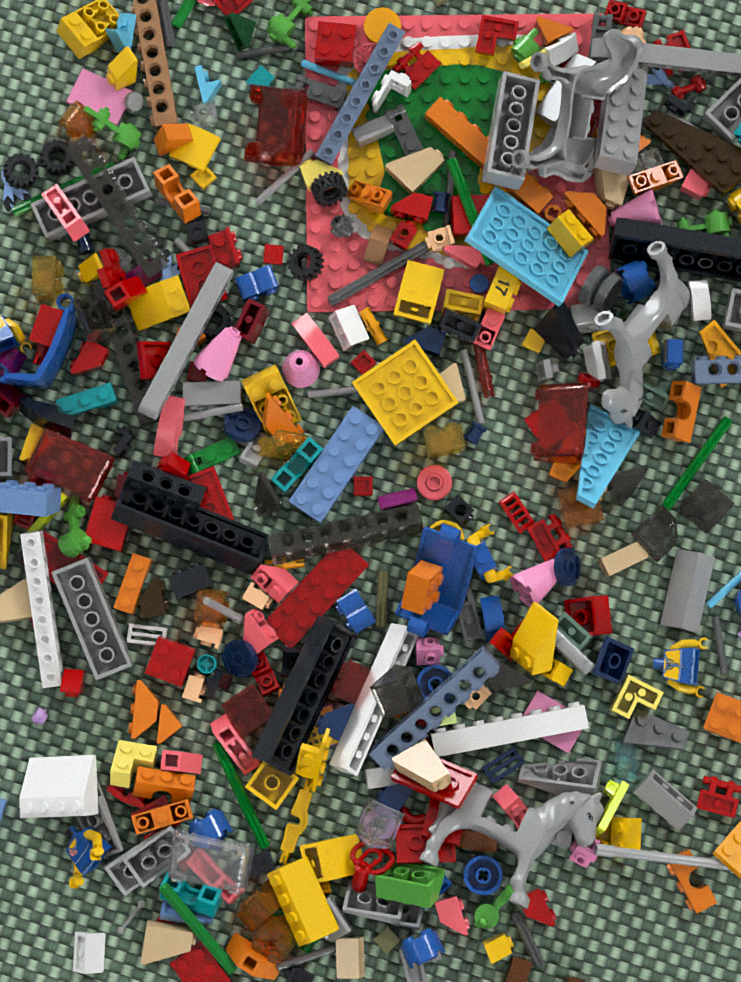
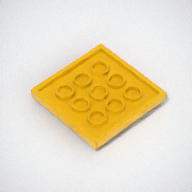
M413 340L352 382L394 446L459 403L416 340Z

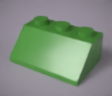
M396 859L393 866L387 872L375 876L376 897L386 901H397L406 905L412 904L421 908H431L438 900L445 876V869L423 864L397 865Z

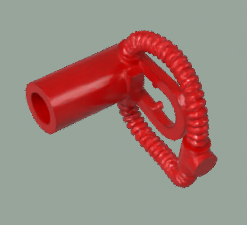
M364 840L357 843L351 849L350 859L354 865L352 889L355 892H364L367 889L369 874L381 875L393 866L396 858L392 851L389 850L388 844ZM364 846L375 847L365 850L359 858H356L358 849ZM369 853H376L379 857L377 860L374 859L371 864L364 861V858H367ZM382 853L390 858L388 863L381 869H372L382 861Z

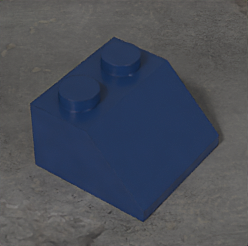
M605 636L592 672L593 676L622 685L634 648Z
M351 703L325 713L324 717L320 716L315 726L319 728L317 732L324 735L326 728L330 729L329 736L334 740L340 741L355 705Z

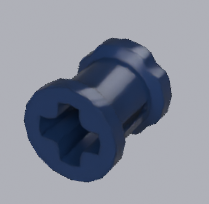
M435 191V202L431 211L447 214V203L451 194Z
M89 232L77 240L79 255H87L95 251V248L91 245Z
M472 421L470 430L463 438L477 446L478 440L487 429Z

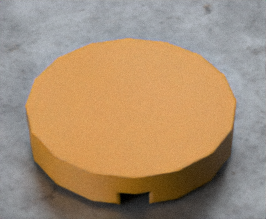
M383 7L369 12L364 21V32L368 40L377 44L388 23L401 29L398 15L391 9Z

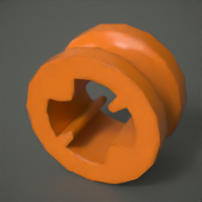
M554 204L547 206L544 212V218L549 223L556 219L548 216L550 210L558 213L555 216L556 218L562 214L560 207Z

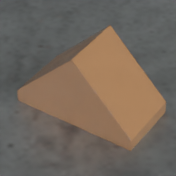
M375 225L369 238L364 261L378 266L383 264L394 230Z

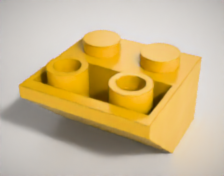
M613 816L606 830L599 837L596 836L595 839L599 840L600 844L640 850L642 818Z

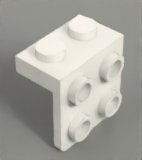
M392 70L389 75L385 74L381 81L382 87L380 91L376 90L371 99L373 101L374 113H378L391 89L408 98L411 92L409 76L404 73L398 74Z

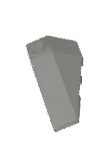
M580 758L576 759V762L565 763V760L558 761V764L550 765L545 762L525 764L521 766L518 781L555 795L573 791L594 795L599 793L602 760Z

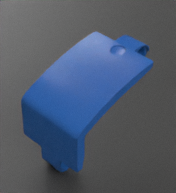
M63 293L57 297V306L64 313L51 346L36 373H10L9 369L0 363V369H4L5 372L0 377V383L11 384L16 388L47 390L52 385L68 355L78 323V318L75 316L76 302L70 294ZM71 300L69 307H62L63 301Z
M444 523L440 525L442 526L440 532L424 527L414 565L415 567L423 560L443 567L442 574L444 578L438 589V592H440L438 602L434 603L431 609L427 610L423 615L401 608L402 600L395 611L396 616L409 621L407 632L422 638L426 636L429 629L446 636L450 633L462 612L478 550L477 546L460 540L461 530Z

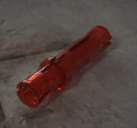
M472 343L480 376L478 381L481 382L483 398H489V395L491 398L495 397L492 383L493 375L490 374L486 349Z

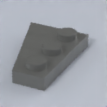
M636 708L622 744L682 751L690 732Z

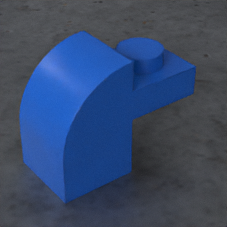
M499 595L480 598L486 642H490L494 634L501 627L505 629Z

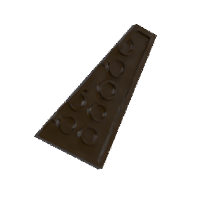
M654 110L642 121V126L722 197L741 181V147L658 110Z

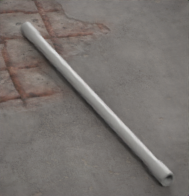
M598 843L595 844L594 854L597 856L622 857L731 871L719 859L622 848Z

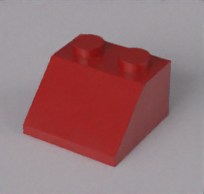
M608 595L564 600L565 612L590 635L612 634Z

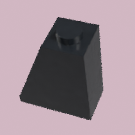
M563 301L559 307L555 304L533 329L566 361L571 356L575 358L582 351L580 347L585 341L565 302Z

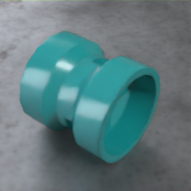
M202 655L197 661V668L202 673L211 674L217 668V660L211 655Z

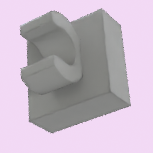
M550 359L542 360L535 364L539 382L548 381L553 378L555 372H559L558 364L551 365Z

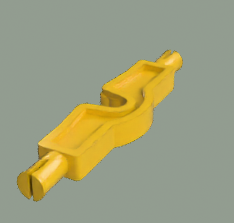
M306 778L304 788L299 790L291 810V815L298 817L300 823H287L280 848L283 851L279 862L287 864L290 853H293L299 835L306 829L309 816L307 810L313 795L310 792L313 780L311 779L310 781V778Z

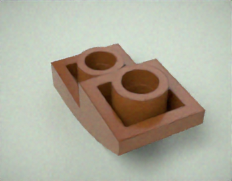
M464 829L460 845H455V847L496 852L498 843L482 833L471 829Z

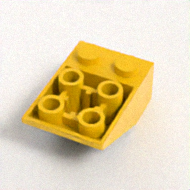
M95 0L61 18L56 32L78 59H81L94 52L109 40L105 28L117 29L119 14L107 0Z
M408 260L393 316L430 325L444 269Z
M275 364L241 380L268 436L271 433L262 421L265 396L268 392L272 397L276 395L282 402L280 407L283 411L288 410L294 417L293 423L302 420Z
M358 833L300 845L302 858L308 857L319 883L353 875L354 865L350 859V851L359 843ZM361 848L356 852V858L362 855Z

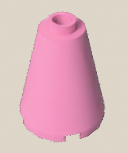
M652 189L611 211V216H608L611 227H614L617 217L662 225Z
M226 327L193 360L195 366L199 370L201 368L206 370L205 375L214 380H226L242 338L240 331L234 327Z
M294 351L283 362V376L291 386L306 388L318 379L320 373L319 361L308 351Z
M554 559L516 573L510 578V584L514 592L518 590L521 595L519 599L529 608L533 602L539 604L558 582L554 574Z

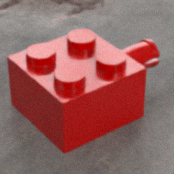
M41 304L29 337V341L38 347L32 362L33 364L41 365L64 311Z

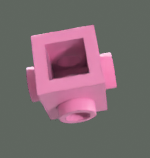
M439 637L417 638L416 664L440 665V657L444 656L443 645L439 644Z
M595 839L592 845L581 847L576 843V840H573L569 848L572 851L569 859L587 868L589 863H594L597 855L594 854V848L596 843L600 844V841Z

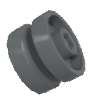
M598 265L586 278L580 290L578 301L586 306L593 304V309L598 313L608 311L616 301L622 289L624 279L615 273L609 275L607 268Z

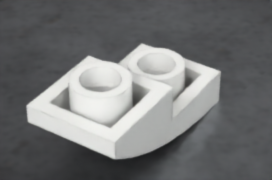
M575 32L559 38L558 43L545 48L546 55L552 65L556 66L566 61L579 51Z
M707 280L688 281L691 320L711 319V301Z
M395 766L391 769L389 767L385 771L381 767L365 769L367 789L399 784L392 781L390 777L395 770Z

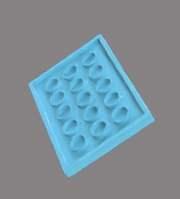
M497 186L492 190L464 240L558 307L563 303L589 252L583 249L570 258L547 230L550 225L547 221Z

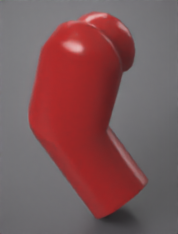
M401 807L398 814L400 820L406 824H423L426 818L425 813L411 814L408 807Z

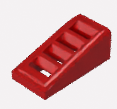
M515 491L498 502L519 534L527 530V527L535 524V521ZM512 499H514V500H515V503H513V504L510 505L509 507H507V506L505 505V504H507L509 501H511ZM518 505L520 509L511 514L510 510ZM519 513H524V515L519 519H514V517L517 516ZM527 518L529 521L520 527L518 523Z

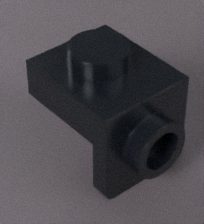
M671 93L664 105L672 113H678L683 117L686 112L690 114L696 105L693 103L696 97L692 95L686 104Z
M200 215L186 223L190 245L209 242L204 215Z
M638 409L636 415L632 417V427L640 430L649 439L654 437L662 424L649 412Z
M117 425L115 429L124 436L114 447L113 451L121 457L132 448L130 444L134 438L131 436L133 433L125 426L120 428Z
M283 648L281 677H289L302 648Z
M216 668L213 677H208L205 686L208 689L206 697L214 699L217 687L229 690L234 674Z
M295 965L292 969L287 968L283 978L286 979L285 982H312L315 974Z

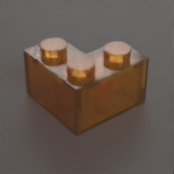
M577 486L561 489L556 492L564 530L604 520L600 501L592 509L585 504L581 505V502L576 500Z
M269 879L260 887L262 889L261 892L257 890L239 906L241 910L236 914L251 932L266 921L281 906Z

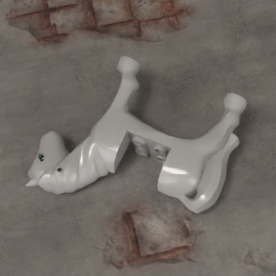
M610 29L603 35V43L607 48L609 59L594 66L582 65L573 68H560L552 65L545 53L534 52L530 60L531 69L535 72H541L542 78L548 81L558 80L562 84L559 118L555 136L550 147L537 155H529L526 150H516L512 157L514 167L530 170L538 168V174L544 178L556 175L566 181L582 183L593 175V169H595L593 167V154L597 138L587 136L590 132V118L594 112V100L590 99L605 100L606 95H611L614 90H617L632 77L633 72L638 67L643 50V43L638 36L624 35L617 29Z
M655 241L647 248L649 256L656 260L658 264L660 285L646 305L638 304L624 324L622 319L614 317L610 311H603L594 318L597 327L601 331L609 330L616 340L614 356L620 378V387L607 389L602 395L601 404L604 409L610 412L609 417L614 424L625 423L629 429L633 426L632 417L636 415L642 404L643 369L652 354L647 341L659 325L662 330L671 329L682 314V311L688 308L690 303L689 289L678 279L672 262L673 258L667 253V247L662 241Z
M476 782L460 809L440 801L437 819L428 828V832L432 836L427 840L425 851L419 859L428 865L437 867L439 863L438 851L449 834L459 829H471L495 840L517 857V869L510 879L513 894L509 901L524 909H528L530 903L525 886L531 866L535 859L542 855L550 845L554 835L565 825H568L573 831L576 843L581 847L590 846L595 841L596 825L604 812V808L600 803L603 795L601 792L594 795L579 791L564 792L546 801L541 806L536 808L529 807L518 831L515 832V828L507 824L501 826L496 823V819L490 816L482 817L494 791L488 787L478 785Z

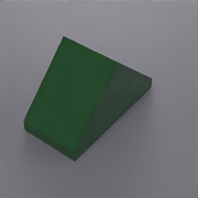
M233 12L223 16L222 18L238 51L249 48L256 22Z

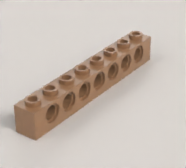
M133 0L134 6L131 7V12L136 15L137 20L134 29L136 36L140 37V42L137 43L139 54H143V60L140 61L142 72H146L147 77L143 81L145 90L149 89L150 95L146 97L148 108H152L153 112L150 115L151 125L155 126L156 130L159 131L162 124H178L158 5L157 0H148L145 4H140L139 0ZM145 16L151 17L148 22L142 21ZM148 34L154 35V38L151 40L145 39ZM151 52L157 53L155 58L148 57ZM154 70L161 71L158 76L151 75ZM157 88L164 89L161 94L154 93ZM160 106L167 107L166 111L162 113L157 110Z

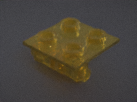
M277 430L271 438L265 436L259 438L258 444L261 446V450L257 454L289 461L309 436Z

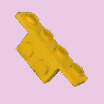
M326 728L320 748L302 743L299 751L295 774L314 779L311 790L313 792L316 791L317 786L322 785L324 778L322 774H324L327 764L324 761H327L328 749L332 741V737L329 736L330 729Z

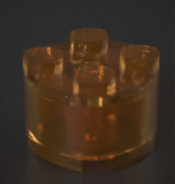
M75 101L66 109L57 121V124L60 128L63 126L66 129L65 133L70 138L80 144L85 142L86 146H88L98 131L95 132L93 130L94 127L91 125L94 118L83 111L85 107L82 103Z
M205 588L203 591L199 590L197 593L199 605L198 609H195L194 621H198L199 626L224 629L222 622L226 623L228 617L205 605L203 599L209 597L229 608L230 601H226V596H229V592Z
M280 915L277 917L269 916L253 935L252 949L266 957L272 964L285 959L297 943L286 917Z

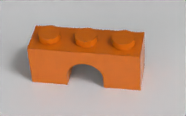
M170 164L153 172L155 187L184 223L201 215L199 200L190 189H183L179 175Z
M672 381L669 400L676 403L677 415L675 418L664 419L661 437L675 442L691 443L702 387L687 381Z
M132 553L113 608L135 614L143 583L147 579L153 563L152 559Z
M138 766L134 778L132 796L151 799L153 793L166 791L171 794V802L188 799L190 804L194 793L196 775Z
M689 849L677 853L679 855L693 856ZM671 863L666 865L671 876L675 875L678 881L675 884L679 892H684L687 898L684 901L690 911L693 910L697 914L717 903L709 885L703 884L699 887H692L690 885L689 875L699 867Z

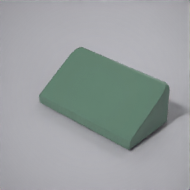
M643 377L642 402L663 412L669 402L670 391Z
M564 611L558 618L557 629L581 652H584L593 636Z

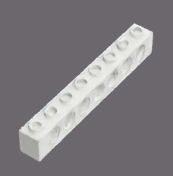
M43 530L24 532L20 534L42 687L61 686L63 665Z

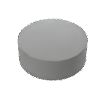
M130 92L125 96L124 104L130 111H139L143 107L144 99L140 93Z

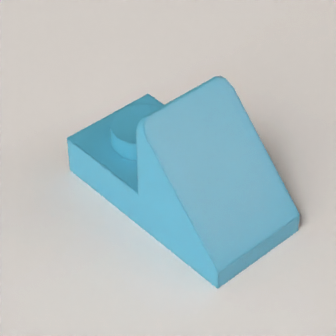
M119 13L117 29L105 28L116 51L121 52L127 46L131 49L136 22L135 14Z
M202 65L195 66V72L203 105L206 108L214 99L222 83L221 80L209 82L207 70L203 71Z

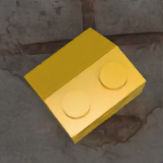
M570 209L558 216L547 228L570 258L596 241Z

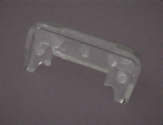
M178 828L173 833L168 876L171 877L173 882L183 883V881L229 890L228 893L232 895H240L247 888L255 844L245 842V844H239L238 846L239 842L219 840L196 835L194 832L189 835L188 829Z

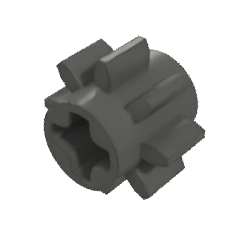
M344 214L342 216L337 215L331 221L330 225L333 229L330 232L340 239L342 237L346 238L353 232L354 228L351 224L354 221Z

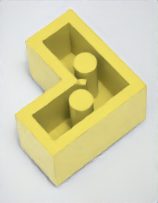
M626 675L609 710L629 719L637 702L652 710H656L664 692L630 675Z
M119 740L110 770V785L129 788L133 773H136L138 766L154 769L157 759V746Z

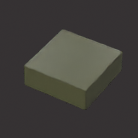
M386 926L373 939L386 954L401 941L389 926Z

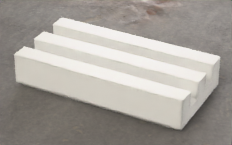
M129 623L126 642L155 646L156 642L131 639V636L158 639L159 636L167 637L168 628ZM132 628L163 631L162 635L132 632Z

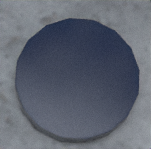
M243 408V411L228 413L223 424L224 431L229 438L241 443L255 440L259 436L262 422L259 420L258 415L248 408Z
M572 548L560 549L554 559V574L562 586L575 585V580L579 579L580 559L575 555L574 552L576 551Z
M236 639L225 645L222 661L228 672L233 673L238 678H243L255 671L258 657L254 647L249 642Z

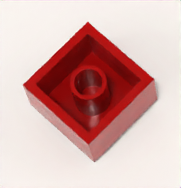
M318 21L314 56L315 64L352 68L356 25Z
M159 636L145 674L182 687L185 684L197 649L170 638Z

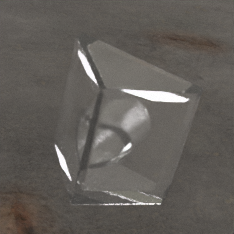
M369 798L355 834L368 848L391 849L405 814Z

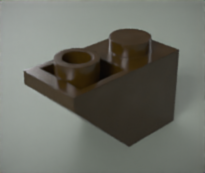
M159 576L154 577L140 598L143 619L168 615L167 610H170L169 601L164 598L163 593L166 591L165 581L161 580Z

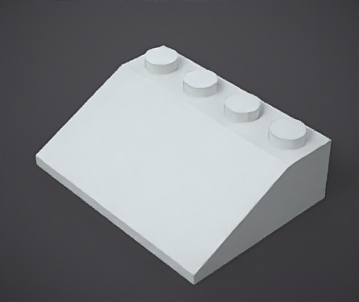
M96 755L29 758L19 798L20 818L98 814Z

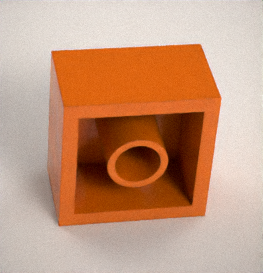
M423 560L413 567L407 574L401 608L421 615L430 610L440 597L438 589L444 578L442 574L443 567Z
M716 692L703 729L740 743L741 701Z

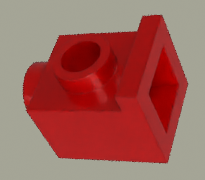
M401 220L390 238V243L406 252L418 233V229L415 228L416 225L409 220H406V222ZM403 230H406L408 232V235L403 236L401 232Z

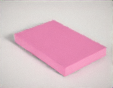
M83 68L66 102L81 110L88 106L97 113L100 108L108 107V112L111 113L108 120L118 126L127 109L124 104L125 96L133 91L127 88L116 91L113 85L107 82V79Z
M537 690L523 716L530 715V711L535 709H541V712L549 711L551 706L560 705V708L566 707ZM582 729L541 738L569 753Z

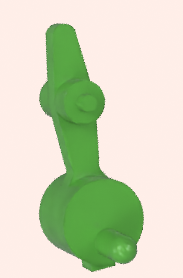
M291 0L293 1L291 5L295 9L288 17L280 13L276 17L273 16L268 22L267 33L270 34L269 38L274 42L277 40L281 44L285 43L291 49L296 48V42L290 38L296 28V25L292 22L301 13L305 17L313 15V7L309 5L312 0Z
M537 28L532 29L528 35H523L521 38L518 37L513 42L514 46L511 48V52L513 53V58L518 63L532 56L534 52L541 51L538 44L533 40L539 34ZM542 74L539 75L541 84H548L550 82L542 78Z
M85 106L83 111L94 118L91 125L94 127L93 130L95 132L98 130L102 131L105 126L115 133L112 141L122 147L118 154V160L123 161L129 151H133L134 147L138 148L140 144L139 138L142 134L135 125L121 122L119 127H117L108 120L111 115L108 112V107L100 108L97 113L90 107Z
M721 210L711 211L709 215L704 217V224L690 226L689 220H685V217L680 218V221L677 222L678 228L694 231L706 230L707 233L728 237L731 232L730 226H733L732 218L728 217L727 212H721Z
M77 495L70 498L69 511L63 515L64 521L69 523V532L62 535L58 540L61 552L69 558L79 556L81 552L89 548V543L92 541L91 537L87 536L79 528L80 518L85 515V508L79 504V497Z
M510 883L505 885L493 903L483 902L475 908V922L473 924L478 929H490L498 923L499 908L508 902L513 894Z

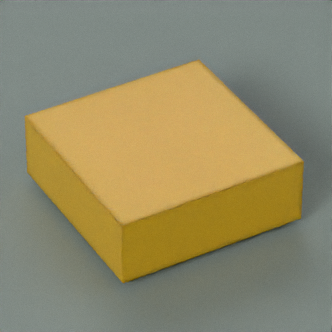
M206 167L204 172L197 169L190 175L202 190L206 189L217 179V176L208 167Z
M530 328L522 346L539 354L545 340L535 330Z

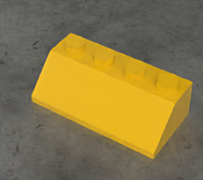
M307 856L285 864L267 874L299 947L339 930Z

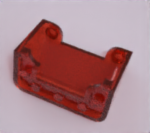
M250 84L249 98L252 103L259 104L256 142L252 141L246 145L244 161L272 166H298L302 162L308 106L307 92L295 88Z
M588 383L542 384L539 388H536L535 399L538 400L539 407L535 443H531L530 454H534L533 461L571 465L580 464L584 449Z
M41 428L23 471L27 472V477L37 480L39 477L81 495V500L90 503L91 500L95 501L96 496H98L116 458L52 430Z

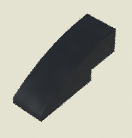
M20 397V412L27 419L51 433L71 439L75 428L74 415L58 412V405Z

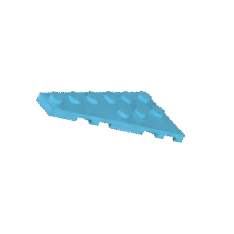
M592 404L588 408L576 500L594 509L641 431L634 427L629 429L625 423L614 424L607 412Z

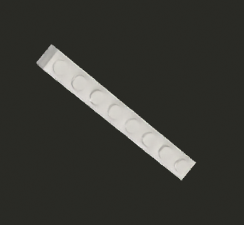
M391 623L329 763V765L341 772L358 776L418 638L417 635L407 632V626Z
M578 701L568 703L566 708H560V705L549 707V711L541 712V709L531 710L530 715L522 716V712L511 714V718L503 719V716L491 718L492 722L484 723V720L473 721L471 726L465 727V723L453 725L454 729L446 730V727L437 728L434 730L435 733H431L434 752L440 757L587 729L589 726L585 705H580Z

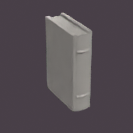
M557 629L555 650L580 674L586 675L595 665Z

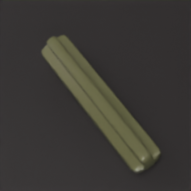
M378 571L376 626L379 628H385L387 625L388 571Z

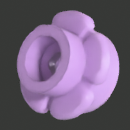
M39 707L31 718L35 726L39 723L43 724L47 719L46 709L43 710Z

